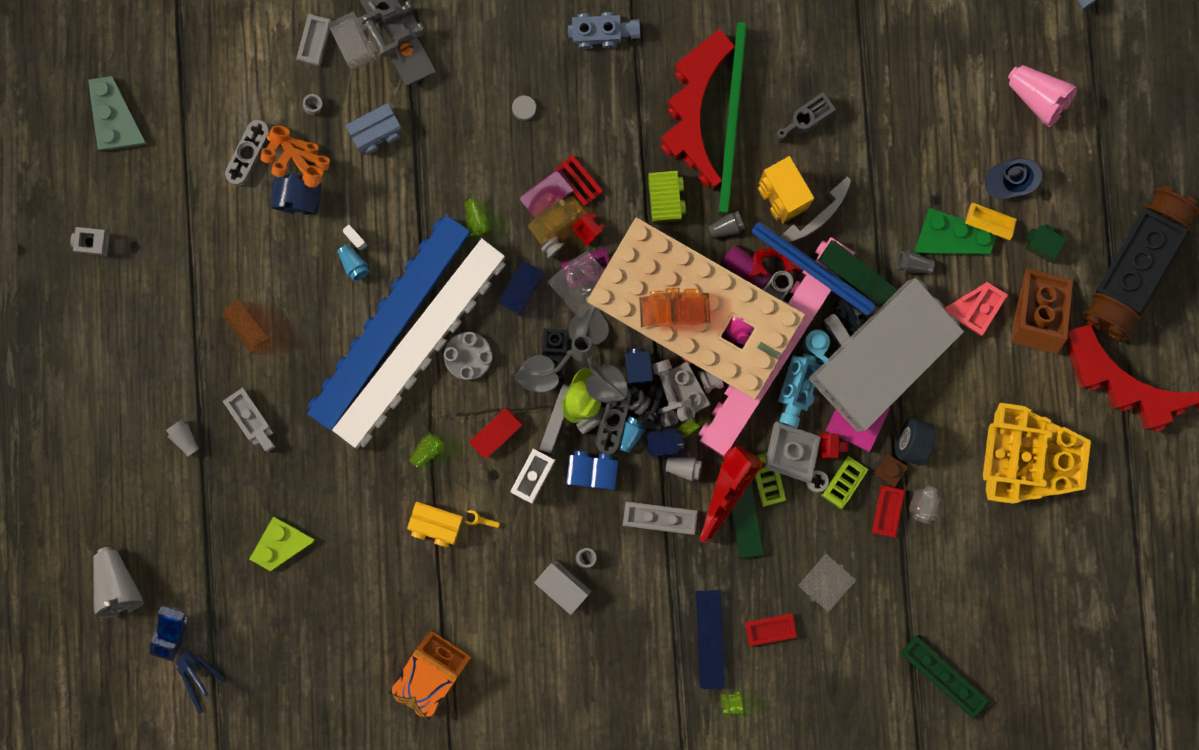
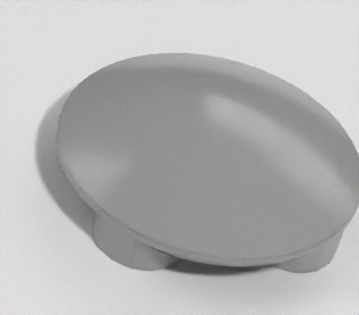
M459 333L452 337L445 347V365L449 372L459 379H477L484 375L491 365V347L486 339L477 333Z

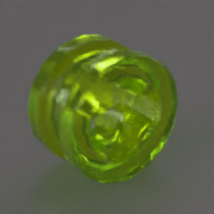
M696 417L689 419L677 428L678 431L683 432V438H686L701 427L700 423L697 424L695 422Z

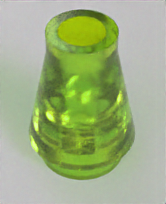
M473 198L465 201L463 204L465 207L466 224L471 235L479 236L487 233L490 230V222L478 204L477 199Z
M429 432L427 436L423 435L409 461L420 469L422 465L442 452L441 448L444 444L438 437Z

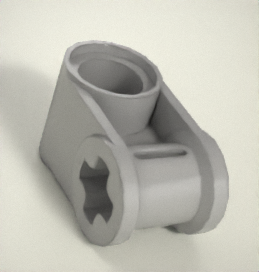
M786 271L776 272L762 290L784 301V297L793 285V278ZM779 276L785 277L788 280V287L784 289L778 288L775 284V279Z

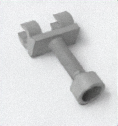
M667 359L652 364L653 374L659 375L669 402L667 407L657 410L658 414H661L660 421L662 425L668 427L677 424L678 418L682 422L694 418L695 411L690 405L692 403L691 399L678 402L675 391L672 389V382H670L671 379L668 375L669 370L672 369L670 360Z

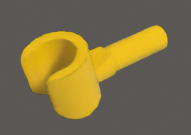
M467 511L475 515V521H465L468 525L484 524L495 528L499 527L500 522L480 517V514L476 511Z

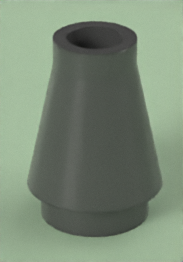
M731 211L714 224L708 226L713 239L739 234L741 230L746 229L739 211L734 213Z
M911 250L901 251L897 260V269L902 270V273L932 274L935 265L934 260L921 256Z

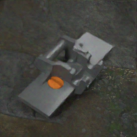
M360 0L367 13L360 18L362 24L366 25L379 49V56L385 57L388 55L391 58L406 87L436 73L419 41V38L424 35L426 29L422 23L418 24L412 14L414 7L410 0H407L402 7L398 0ZM384 4L389 6V9L380 10L378 6ZM377 22L383 23L393 43L386 44L376 25Z

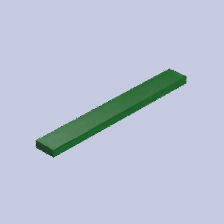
M737 22L718 208V215L720 216L728 214L747 29V24Z

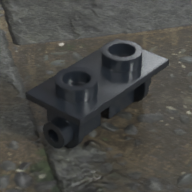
M842 298L833 304L837 316L841 319L850 337L867 321L866 317L859 320L857 316L863 314V312Z
M662 381L657 383L656 386L651 385L648 392L651 402L648 408L639 415L636 423L658 432L661 429L662 423L660 421L661 414H658L657 410L667 407L669 403L666 398L667 395H665V388H663L664 386L661 383Z

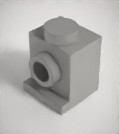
M76 227L75 233L71 235L70 244L73 247V251L78 254L107 257L110 233L100 229ZM90 239H94L92 247L87 245Z

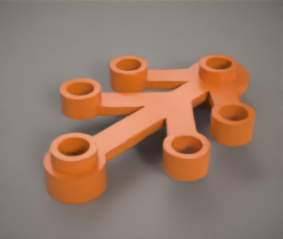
M273 126L267 135L270 143L267 148L262 149L260 159L265 163H273L271 172L277 177L286 175L287 165L292 160L303 173L305 185L317 187L322 182L323 171L329 169L330 159L326 156L318 155L319 146L317 144L291 137L290 131L286 127ZM281 147L284 152L278 161L275 162L276 150ZM305 160L313 162L315 165L309 166Z

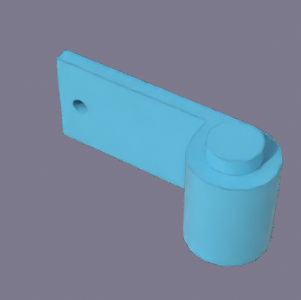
M821 330L811 331L802 342L803 351L806 354L817 357L816 362L821 365L828 360L824 353L830 345L829 336Z

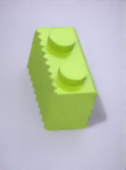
M678 171L649 173L652 224L680 222L682 215H686L685 200L680 201L679 192L684 191L683 177H678Z

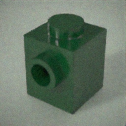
M1047 224L1045 226L1040 225L1036 229L1032 228L1025 239L1028 242L1025 249L1050 263L1057 257L1066 238L1057 234L1058 230Z

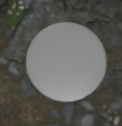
M529 96L517 97L512 104L514 116L521 121L533 118L536 113L535 101Z

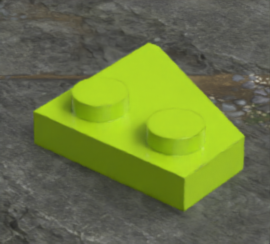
M273 517L249 560L269 571H273L286 560L314 543L315 539Z

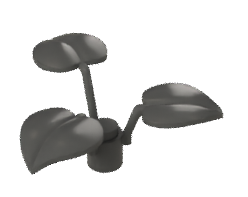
M593 305L581 310L571 320L568 327V334L572 340L571 350L567 351V355L556 368H554V363L550 358L543 355H535L528 358L515 374V380L523 388L535 393L550 392L559 383L556 373L562 369L570 357H573L578 361L587 360L590 370L594 374L588 377L586 381V390L591 398L598 402L607 403L623 401L627 396V384L619 369L610 364H603L599 367L598 371L594 368L592 356L590 355L591 346L600 345L607 339L609 327L600 310Z

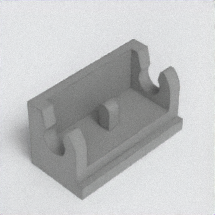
M556 559L534 582L570 615L591 592L589 588Z

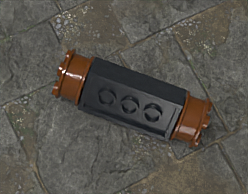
M1165 185L1162 188L1154 189L1153 200L1149 206H1144L1096 289V293L1092 295L1093 303L1088 311L1082 312V316L1088 321L1086 325L1091 324L1093 330L1098 332L1102 330L1108 333V337L1118 343H1121L1122 340H1130L1131 335L1129 333L1135 323L1141 321L1143 313L1187 237L1191 235L1192 230L1190 227L1195 219L1199 218L1198 202L1188 196L1184 198L1176 194L1174 189Z

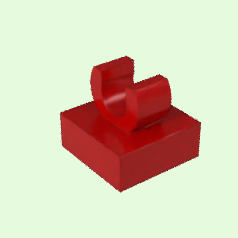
M588 213L584 214L572 227V230L586 246L594 242L605 226L603 223L600 226L595 223L594 218L596 214H591L590 216Z
M820 434L819 458H838L839 452H848V442L839 441V434Z

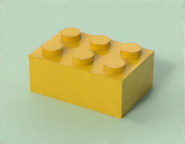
M790 156L763 171L758 190L764 200L768 198L772 205L770 211L776 220L780 219L782 224L808 210L814 197Z

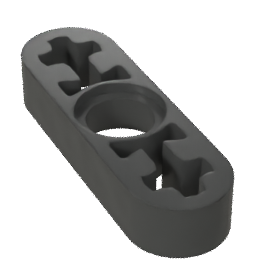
M628 389L626 399L619 401L618 404L619 407H623L622 411L617 408H609L610 404L615 406L616 402H607L604 405L595 440L596 447L603 454H612L619 446L631 400V393ZM610 413H617L620 416V421L615 426L607 424L606 419ZM604 428L617 431L616 434L611 432L610 440L613 442V445H608L607 449H604V445L601 443L608 436V432L603 431Z

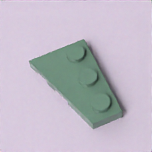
M110 76L88 80L98 150L107 151L146 145L147 143L115 79Z

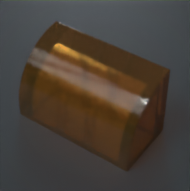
M238 298L223 311L222 316L251 354L271 340L245 304Z

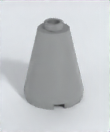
M111 547L97 550V554L93 556L95 615L99 618L119 616V612L125 609L129 613L140 608L143 605L142 596L118 551L112 550Z

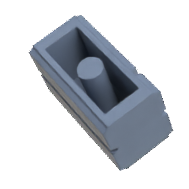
M388 103L345 125L360 154L363 152L370 154L379 148L378 144L384 141L391 143L400 137L399 133L403 132Z

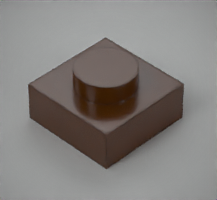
M886 454L873 474L890 486L895 487L908 467L891 455Z

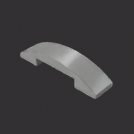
M847 176L828 194L827 197L833 203L805 228L799 231L793 224L781 237L793 244L821 228L842 203L851 180Z

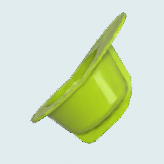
M583 368L577 372L562 401L563 415L568 421L573 423H579L584 418L595 416L602 405V402L591 398L586 390L588 377L594 375L590 368Z

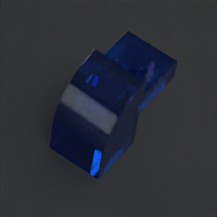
M160 607L157 628L150 641V655L174 661L187 627L188 617H185V613L173 607Z

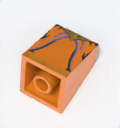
M431 630L411 656L389 691V694L394 696L398 702L412 708L417 715L430 720L464 670L471 656Z

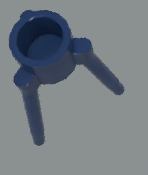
M190 650L180 656L175 663L179 667L177 671L182 676L198 713H202L199 700L188 676L192 677L204 696H207L208 692L195 673L200 669L199 663L220 681H224L225 678L209 665L199 653L194 655Z

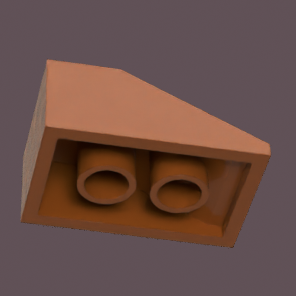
M1028 268L1025 270L1013 320L1011 343L1058 354L1067 340L1073 280Z

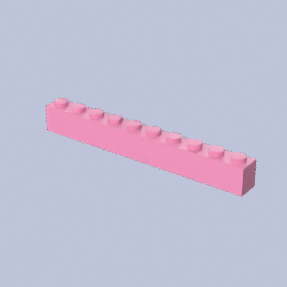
M830 237L828 242L822 241L815 253L819 256L815 261L839 278L838 275L818 261L830 241H836ZM836 241V242H837L838 244H840L843 248H845L847 251H849L852 255L855 254L854 251L850 250V249L847 248L846 246H844V245H842L841 243H839L838 241ZM804 270L802 273L806 276L801 283L796 281L789 292L793 295L788 303L786 301L783 302L805 314V317L783 355L779 353L776 359L779 362L758 398L755 400L729 385L724 393L728 396L724 404L720 402L717 404L712 412L715 418L711 424L706 422L698 434L702 437L699 441L700 443L724 457L831 291V289Z

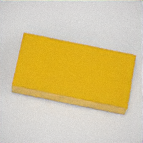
M972 202L965 224L1011 240L1017 219Z

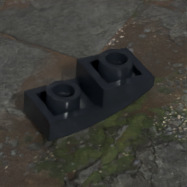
M544 328L542 355L550 358L554 363V368H556L567 355L568 330ZM566 364L556 373L559 381L565 382Z

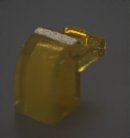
M571 196L565 200L561 199L547 208L528 227L539 243L543 245L553 237L559 236L567 227L576 223L586 213L575 197Z

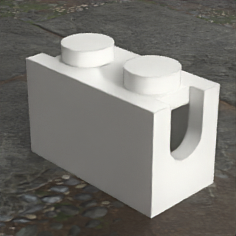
M533 449L510 492L533 504L555 460Z

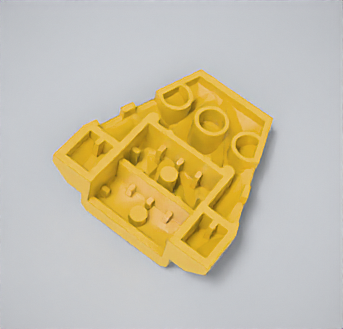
M999 403L995 412L994 423L990 424L988 428L983 480L987 481L986 494L988 500L1014 504L1025 500L1084 490L1086 488L1091 441L1065 427L1052 423L1046 417H1041L1031 412V409L1025 406Z

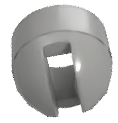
M316 94L307 95L303 99L304 111L309 115H315L320 112L322 108L321 98ZM308 102L315 108L314 110L307 104Z
M590 548L581 549L576 554V562L582 568H589L595 564L596 554ZM583 552H584L585 558H586V560H587V562H588V564H586V565H585L584 560H583L582 555H581V553H583Z

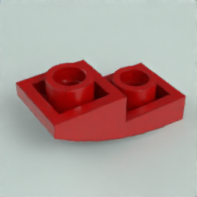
M506 406L483 429L473 436L469 443L486 459L511 437L523 423Z

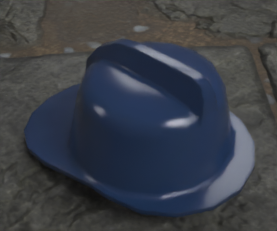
M1013 158L995 165L988 172L985 178V187L987 192L997 199L1025 195L1038 188L1042 181V171L1040 166L1033 160Z

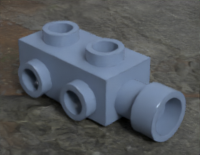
M605 12L601 16L593 17L589 13L578 14L577 17H572V25H568V38L573 39L574 45H578L579 49H592L593 44H602L603 48H615L617 43H621V37L640 39V19L621 22L620 15H615L613 12ZM612 25L613 29L611 31H606L604 29V26ZM581 26H588L589 30L581 32L580 28Z

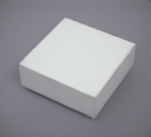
M350 225L343 229V233L359 251L368 246Z

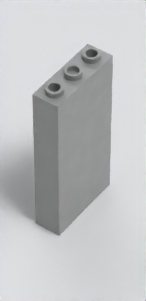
M914 278L900 287L808 379L856 432L866 431L964 331L959 327L960 323L953 316H949L943 309L944 306L941 301L931 296L927 286L922 281Z

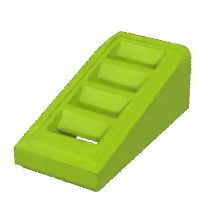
M767 453L756 455V457L765 463ZM764 466L761 467L754 477L762 506L765 507L786 501L780 473L772 471V475L761 477L760 474L772 471L764 468ZM775 480L776 484L763 487V483ZM778 490V494L765 496L767 492Z
M848 456L821 496L840 510L843 509L868 469ZM850 465L859 471V475L856 476L846 469L847 466ZM845 473L855 481L853 482V484H851L843 477H841V475ZM840 481L842 484L849 488L848 491L846 492L838 485H836V483ZM832 489H835L844 496L842 500L831 493Z

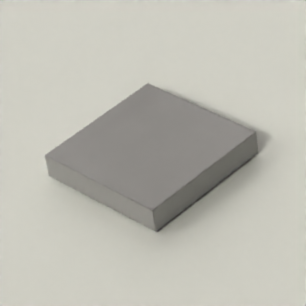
M780 422L774 423L764 468L810 483L814 474L821 436Z

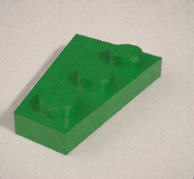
M929 208L914 252L917 254L989 255L997 235L965 224L966 220Z

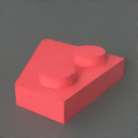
M986 282L954 303L946 306L944 310L949 316L956 318L960 324L982 336L1006 299L1007 294Z

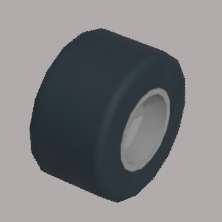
M914 418L907 420L897 438V458L918 466L925 464L935 446V427L930 423Z

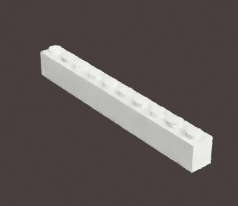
M483 239L478 242L332 431L356 449L360 446L364 448L372 438L370 435L371 431L375 426L380 428L387 419L385 413L390 407L394 409L402 399L400 394L405 388L409 390L417 380L414 376L420 369L424 371L432 361L429 358L435 350L439 352L445 345L447 340L444 338L449 331L453 333L462 322L459 319L463 313L466 312L468 314L476 304L474 299L479 293L483 295L491 285L489 280L494 274L498 276L506 266L504 263L506 259L503 254Z

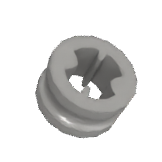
M558 236L553 237L541 248L542 252H547L548 259L565 246L563 242L560 243L558 241Z
M814 471L813 478H816L815 475H820V479L824 480L823 486L819 485L820 488L817 489L814 488V483L806 482V485L812 492H822L827 488L829 479L824 472Z

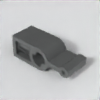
M822 92L795 111L791 124L777 131L775 139L778 143L783 142L785 137L793 131L798 133L808 132L834 114L836 109L825 93ZM800 116L802 119L806 117L809 123L807 125L803 122L799 124L797 117Z

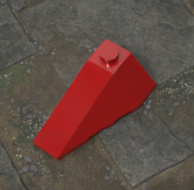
M742 446L729 448L723 457L725 461L719 472L700 537V541L703 543L712 540L764 464L763 461Z

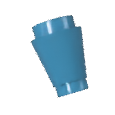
M349 244L342 246L337 251L348 278L358 281L369 273L368 264Z
M628 415L627 419H625L618 446L619 449L630 453L646 430L644 426L636 424L638 418Z

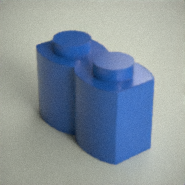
M575 451V455L569 456L566 484L615 490L618 461L613 460L614 455L599 454V458L589 457V452Z

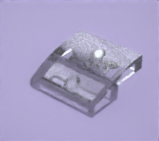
M586 251L568 263L547 283L577 317H581L592 306L587 300L605 270Z

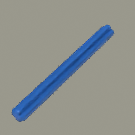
M758 222L752 229L754 235L865 315H869L875 308L873 302L763 223Z

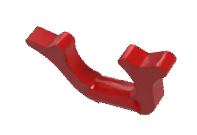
M760 248L753 255V271L749 278L753 279L756 276L765 277L767 270L762 265L763 258L777 257L782 259L785 264V271L788 273L792 271L800 273L803 269L774 248Z

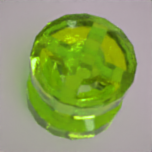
M735 691L730 695L720 693L724 718L729 717L731 714L744 715L740 691Z

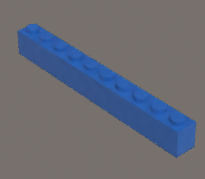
M447 215L435 222L432 227L433 234L429 239L425 238L418 248L420 250L419 254L415 259L412 257L404 268L406 273L403 277H398L390 288L393 291L389 297H384L377 306L379 311L374 318L370 317L363 326L365 331L360 338L357 336L349 346L351 351L346 358L343 356L335 366L337 371L334 376H329L321 386L323 391L320 396H315L310 401L307 407L310 410L307 414L332 431L361 394L471 236L468 229Z

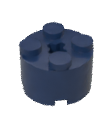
M288 173L283 177L275 176L270 207L287 213L295 214V212L303 213V215H317L322 182L317 187H309L305 185L302 175Z

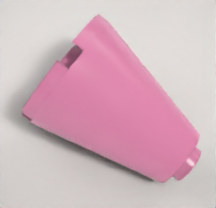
M1024 65L1019 68L1016 66L1008 76V79H1010L1009 86L1044 125L1051 127L1061 117L1059 114L1064 108L1067 110L1077 93V87L1073 84Z

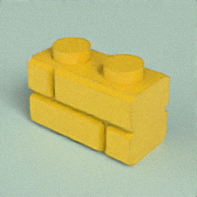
M416 502L407 530L412 531L411 536L425 540L426 536L435 538V544L448 548L449 543L455 545L464 517Z

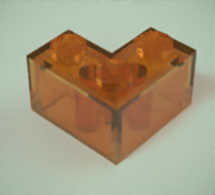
M667 288L665 293L664 291H650L649 296L639 297L641 327L711 323L709 293H699L698 288L684 289V292H680V288Z

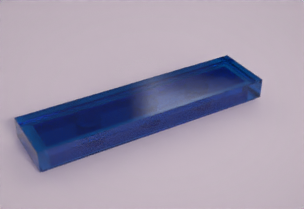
M720 590L696 591L700 689H723L725 684Z

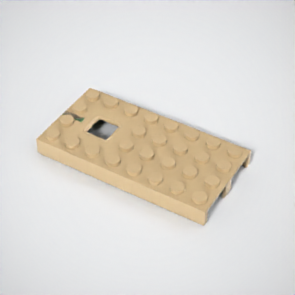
M637 217L634 219L587 300L591 305L755 400L758 398L805 317V314ZM733 316L739 319L741 317L744 319L742 321L754 327L743 349L721 337Z

